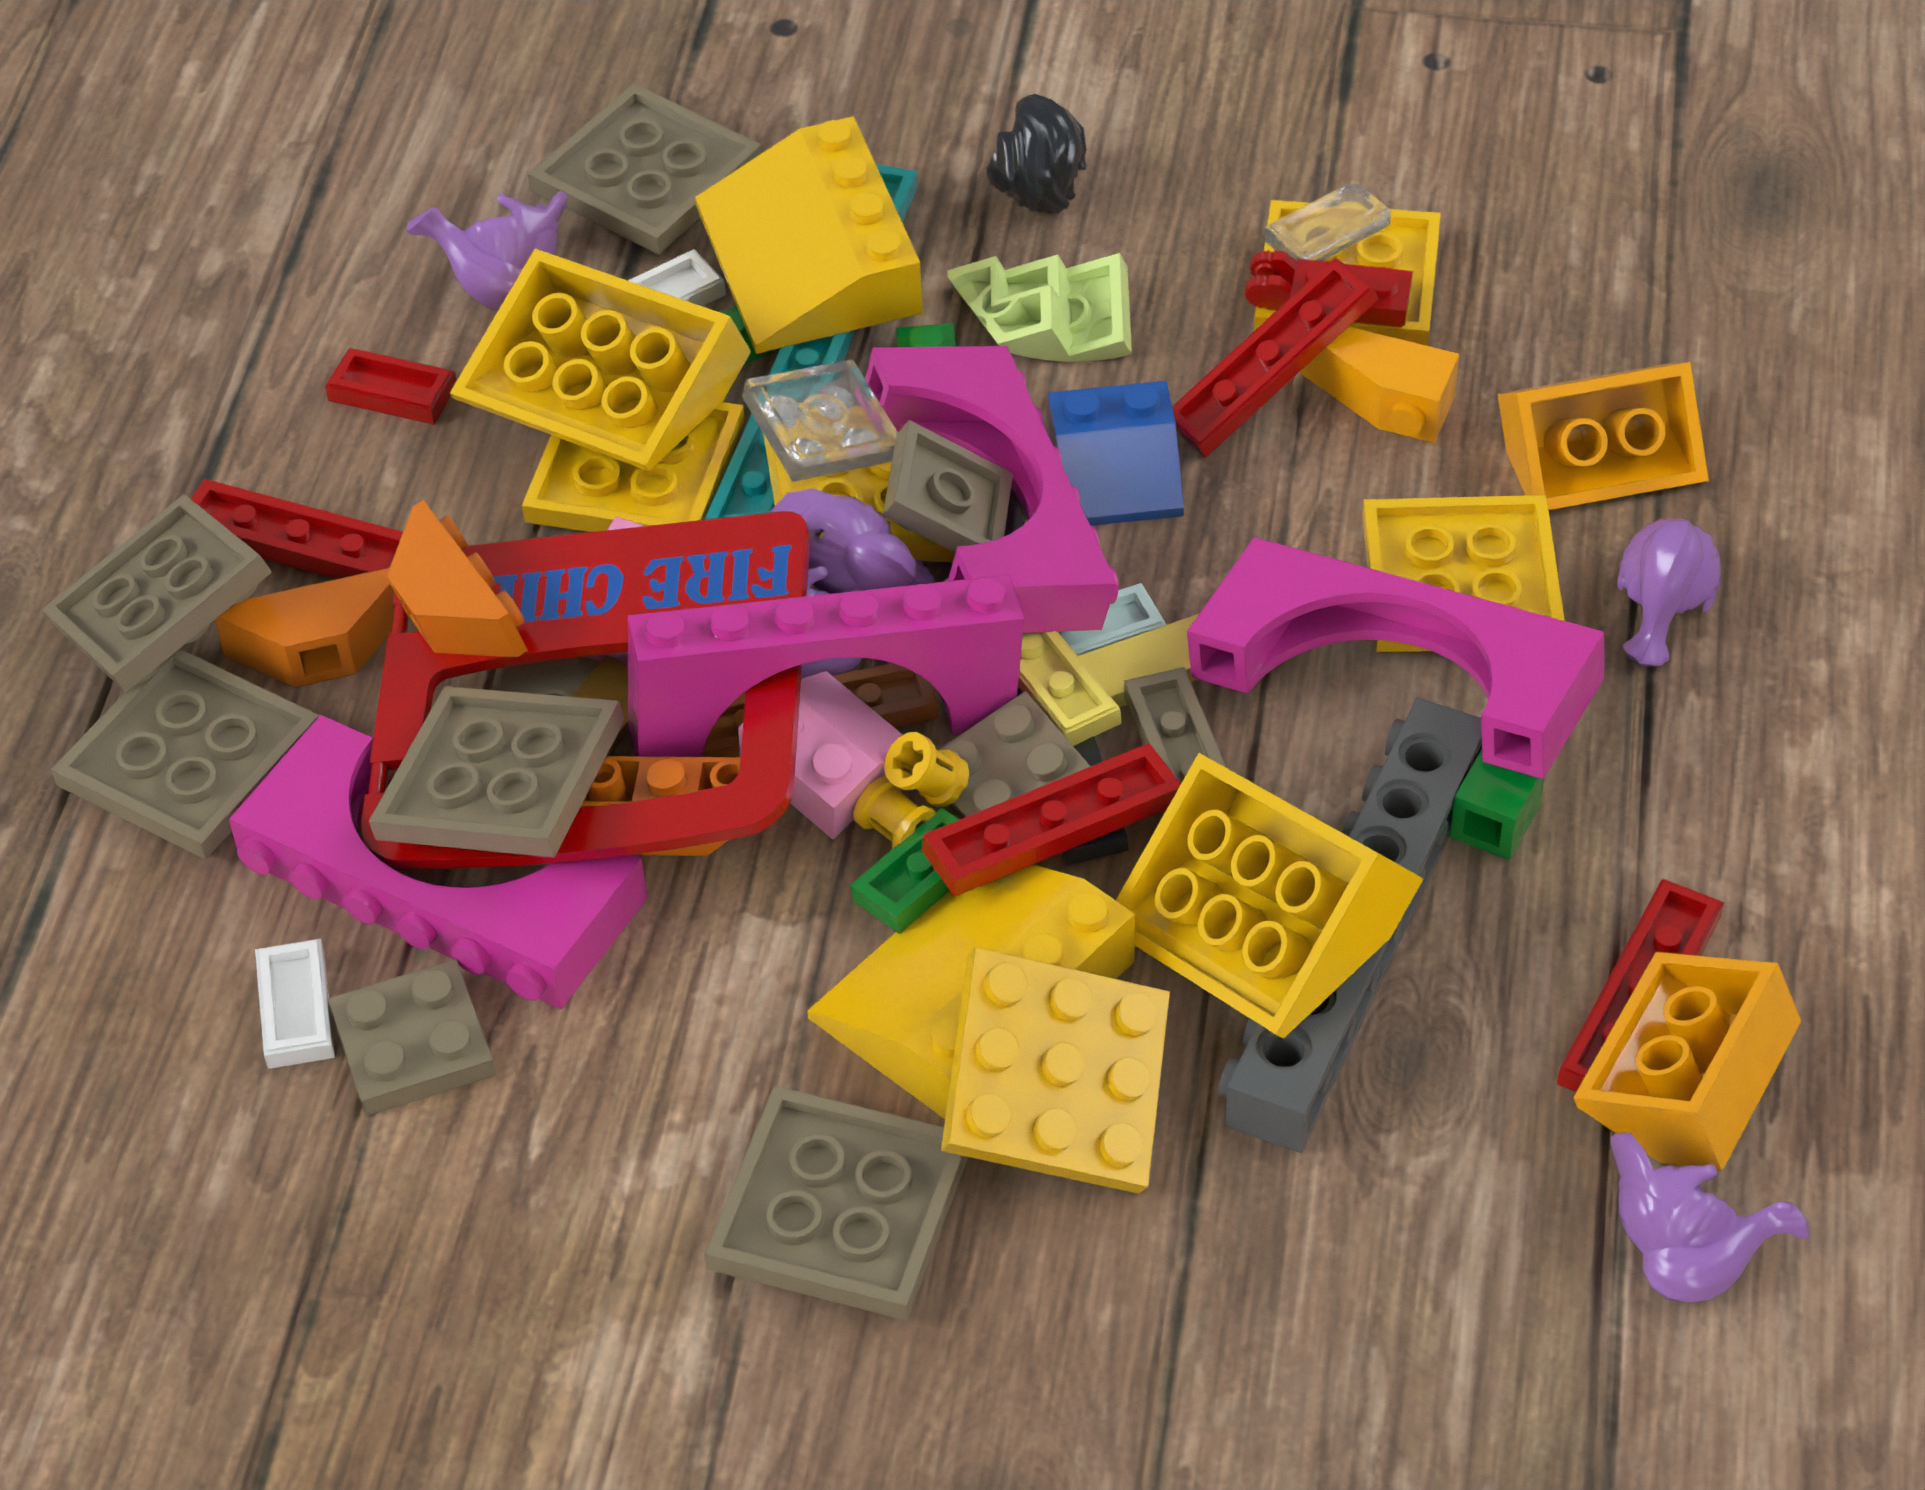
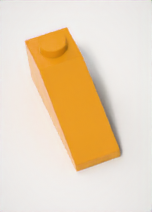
M1348 327L1299 373L1377 429L1435 443L1455 398L1459 354Z

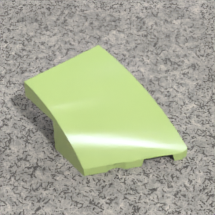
M1120 253L1069 268L1064 266L1057 254L1006 270L996 256L947 270L949 280L996 343L999 346H1007L1010 353L1029 358L1061 362H1091L1132 355L1128 267Z

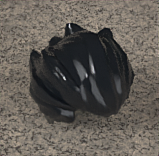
M1038 94L1027 95L1016 104L1015 122L1012 131L998 133L997 150L993 153L990 163L987 165L986 175L991 185L995 186L1000 192L1006 193L1008 197L1014 198L1019 206H1025L1030 211H1037L1039 213L1046 210L1048 213L1059 214L1069 207L1070 202L1068 200L1075 198L1074 178L1078 177V170H1085L1087 167L1085 161L1087 148L1084 128L1066 108L1060 106L1052 99Z

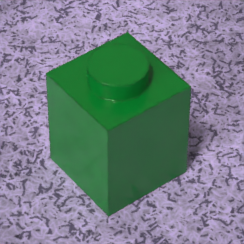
M1481 750L1454 797L1450 837L1510 860L1540 808L1544 779L1485 763L1482 759Z

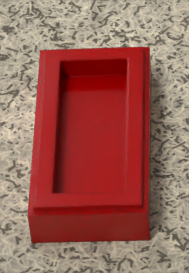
M349 347L325 385L327 399L331 402L434 425L451 397L450 392L457 380L455 371Z

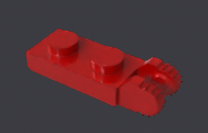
M1261 250L1259 253L1256 252L1255 256H1252L1249 270H1251L1250 275L1254 277L1251 276L1250 280H1247L1244 290L1245 300L1249 301L1248 304H1253V307L1257 306L1260 309L1266 307L1268 310H1278L1324 268L1329 261L1299 258L1296 261L1286 251L1275 250L1270 252L1269 250ZM1345 264L1374 288L1379 299L1355 322L1401 328L1405 326L1413 271Z

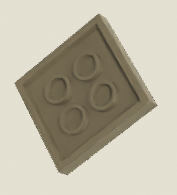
M633 83L530 171L528 179L530 191L550 201L559 191L565 192L569 196L565 206L566 209L660 255L701 218L696 207L695 197L763 153L762 144Z
M183 494L41 610L63 635L127 693L136 684L145 682L153 677L161 664L182 646L200 638L207 631L210 623L233 604L242 602L250 597L257 589L258 584L269 576L272 571L257 552Z
M179 649L161 664L153 677L145 682L136 684L127 693L125 692L51 768V772L56 786L206 860L232 832L229 822L231 816L316 721L319 714Z
M444 686L368 821L375 839L555 858L625 720L619 701Z
M774 1085L704 1253L706 1269L908 1321L968 1157L941 1151L944 1127Z

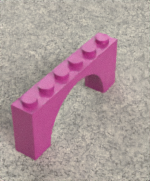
M873 347L861 395L876 431L898 433L906 422L911 420L1013 473L1011 488L1023 505L1028 519L1022 527L1000 539L975 545L957 546L948 581L1010 575L1024 616L1023 633L1102 630L1110 604H1114L1118 596L1119 584L1117 573L1113 567H1109L1099 546L1097 530L1094 526H1090L1084 514L1079 491L1076 486L1071 485L1065 473L1060 450L1058 447L1053 446L1044 427L1043 414L1038 407L1035 408L1026 388L1025 375L1022 370L1017 369L1008 347Z
M1256 537L1249 543L1187 630L1191 677L1247 694L1258 681L1281 663L1320 646L1353 640H1387L1431 650L1448 658L1468 672L1482 688L1488 699L1481 714L1483 762L1540 779H1544L1604 680L1603 631Z
M1011 576L982 577L628 615V723L635 756L703 757L705 743L712 727L728 706L748 689L772 675L801 664L845 657L883 660L908 668L919 674L940 693L952 735L962 734L1017 697L1024 616Z
M323 715L316 719L229 819L238 857L252 871L261 875L270 873L293 884L297 890L309 898L328 900L345 908L360 922L365 924H373L375 922L400 934L406 942L416 948H430L452 959H457L459 966L469 973L475 975L484 973L509 985L514 992L525 999L532 1001L540 999L559 1009L564 1007L648 898L642 858L636 855L552 863L520 879L502 884L470 888L433 885L415 880L395 871L380 861L359 837L365 794H368L371 764L369 762L373 738Z

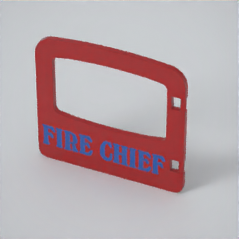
M779 511L468 545L467 548L462 550L466 557L477 552L494 577L496 584L490 589L495 595L506 590L525 620L523 624L516 628L528 651L517 658L434 653L419 631L407 632L409 617L394 591L392 629L387 639L369 762L371 764L368 794H365L361 817L362 838L371 852L386 865L398 869L505 867L574 862L692 847L760 833L777 822L789 807L795 781L802 664L772 675L746 691L740 769L737 777L727 785L681 795L580 808L555 858L381 841L375 839L368 822L385 793L387 770H397L431 711L434 691L442 681L490 669L541 661L628 652V615L807 596L810 532L806 521L800 514L793 511Z

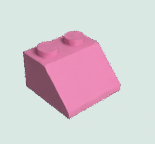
M827 671L801 679L795 781L790 804L834 840L854 820L853 811L861 793L874 780L886 776L884 770L886 754L893 742L902 734ZM743 723L738 727L739 757H741Z

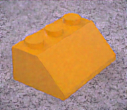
M1691 362L1669 363L1497 394L1506 452L1525 495H1546L1548 510L1709 481Z
M1656 952L1574 1095L1573 1099L1577 1108L1615 1133H1631L1645 1150L1646 1154L1660 1163L1680 1166H1705L1712 1164L1718 1171H1723L1801 1023V1018L1779 964Z

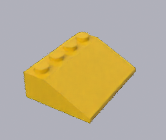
M854 116L830 120L798 129L695 197L696 207L756 354L923 314L919 258Z
M534 249L450 394L455 400L650 471L724 401L751 351L731 316Z
M1198 753L1116 901L1135 913L1136 947L1269 1031L1285 1038L1391 938L1424 878L1203 754Z
M1037 865L1028 866L956 897L949 891L900 934L895 932L808 1009V1019L945 1119L967 955L975 947L1117 979L1135 962V913L1083 878Z

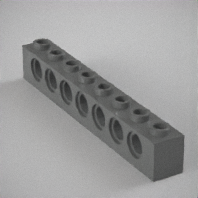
M1416 697L1406 720L1396 719L1392 724L1385 746V755L1388 757L1383 766L1374 764L1370 769L1362 795V800L1365 801V804L1360 813L1353 810L1349 813L1342 833L1424 879L1391 938L1285 1038L1274 1034L1249 1018L1243 1038V1043L1247 1045L1241 1059L1231 1057L1228 1060L1219 1083L1218 1095L1226 1098L1225 1127L1303 1153L1450 837L1454 797L1482 750L1481 717ZM1276 1065H1287L1290 1067H1280Z

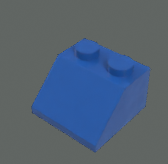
M1167 381L1048 393L1049 438L1053 446L1058 447L1060 450L1062 466L1071 485L1076 486L1079 491L1081 507L1090 526L1184 516L1176 423Z

